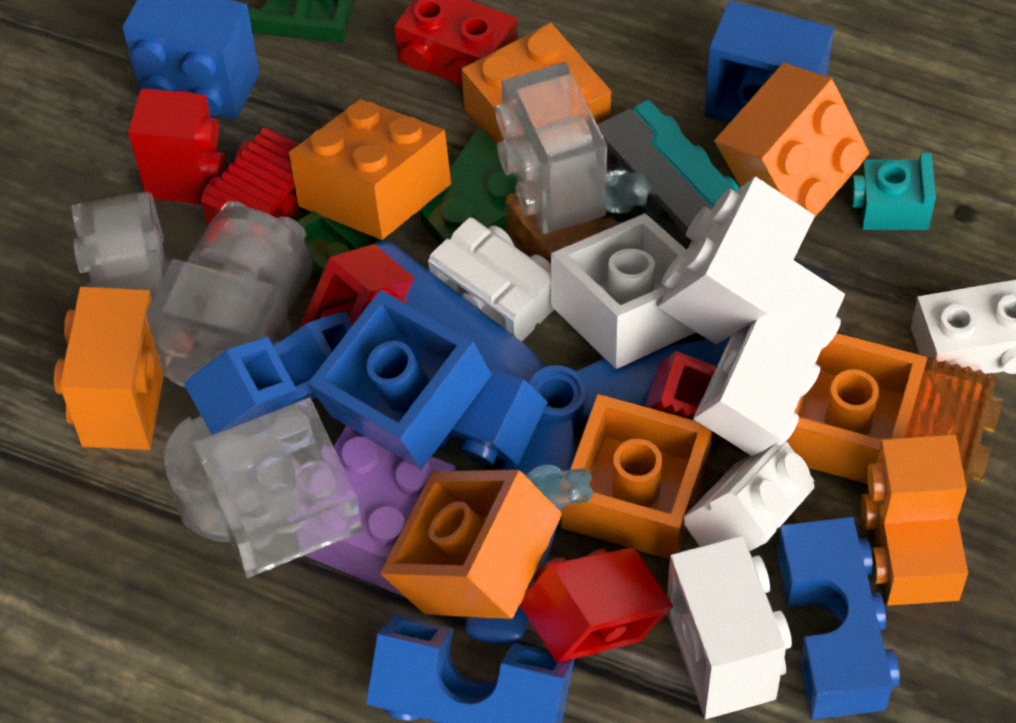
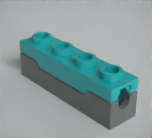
M650 100L634 106V109L630 108L593 126L598 166L642 214L648 215L686 250L692 241L686 237V233L698 212L703 207H707L710 210L714 208L719 198L727 189L731 188L734 191L739 189L736 182L730 176L724 177L711 164L707 153L701 146H694L682 134L675 119L670 115L665 116Z

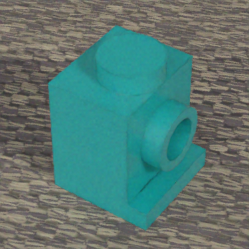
M920 153L919 160L865 159L861 175H852L851 206L852 208H861L862 230L929 229L936 199L932 153Z

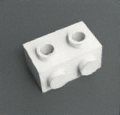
M1016 280L917 297L910 329L919 355L927 357L924 370L929 384L946 381L956 384L965 383L980 375L1003 371L1016 374Z

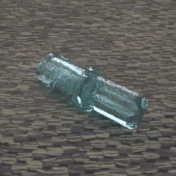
M616 169L608 171L602 177L588 179L584 183L581 193L591 192V197L581 199L585 207L591 211L602 212L607 210L610 213L621 214L630 211L634 206L645 205L647 194L655 193L654 182H646L644 172L629 173L626 170Z
M546 464L536 467L530 473H523L559 510L566 504L588 502L594 493L589 486L593 477L584 468L561 470L554 465Z

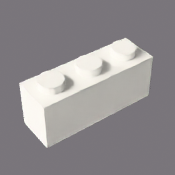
M793 260L768 313L731 336L693 419L753 457L774 444L780 446L785 443L793 433L799 420V415L794 412L801 396L810 390L819 375L820 366L815 364L821 349L830 343L839 329L841 319L836 314L845 294Z

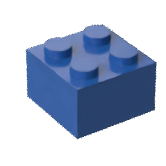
M137 0L122 28L139 93L141 88L172 92L187 91L193 94L206 95L210 116L218 115L237 120L260 74L247 4L233 0Z
M729 0L709 50L704 117L730 123L783 62L827 76L834 27Z
M380 290L311 378L308 385L331 417L422 470L491 378L492 374L473 340Z

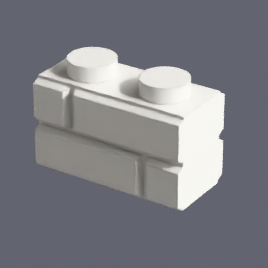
M469 218L453 233L450 240L447 238L430 255L428 265L431 273L521 342L534 330L537 323L540 324L554 310L551 306V264L539 255L529 257L515 248L509 235L497 226L492 225L487 228L475 219Z
M788 442L780 446L774 444L754 457L749 455L735 463L684 516V525L700 547L743 536L748 550L751 551L765 544L777 531L776 528L780 527L815 488L814 479L810 475L805 461L793 451Z

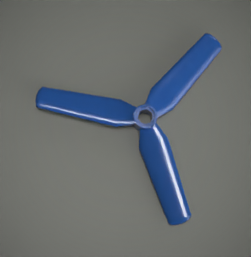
M389 241L374 243L415 277L405 298L407 305L473 340L488 368L523 378L548 403H558L564 406L562 408H552L546 405L519 465L503 461L501 470H520L560 511L561 494L576 455L574 438L579 433L581 427H586L597 394L645 407L660 362H663V360H666L672 353L677 351L718 366L731 338L729 336L718 344L704 339L666 346L617 369L605 358L577 372L560 365L545 367L528 346L395 244ZM557 526L535 572L547 561ZM532 576V578H531V580H530V583H529V585H528V587H527L525 593H526V592L529 590V588L535 583V581H534V579H533V576ZM519 605L512 619L467 617L464 629L465 633L479 641L491 644H507L522 638L528 617Z

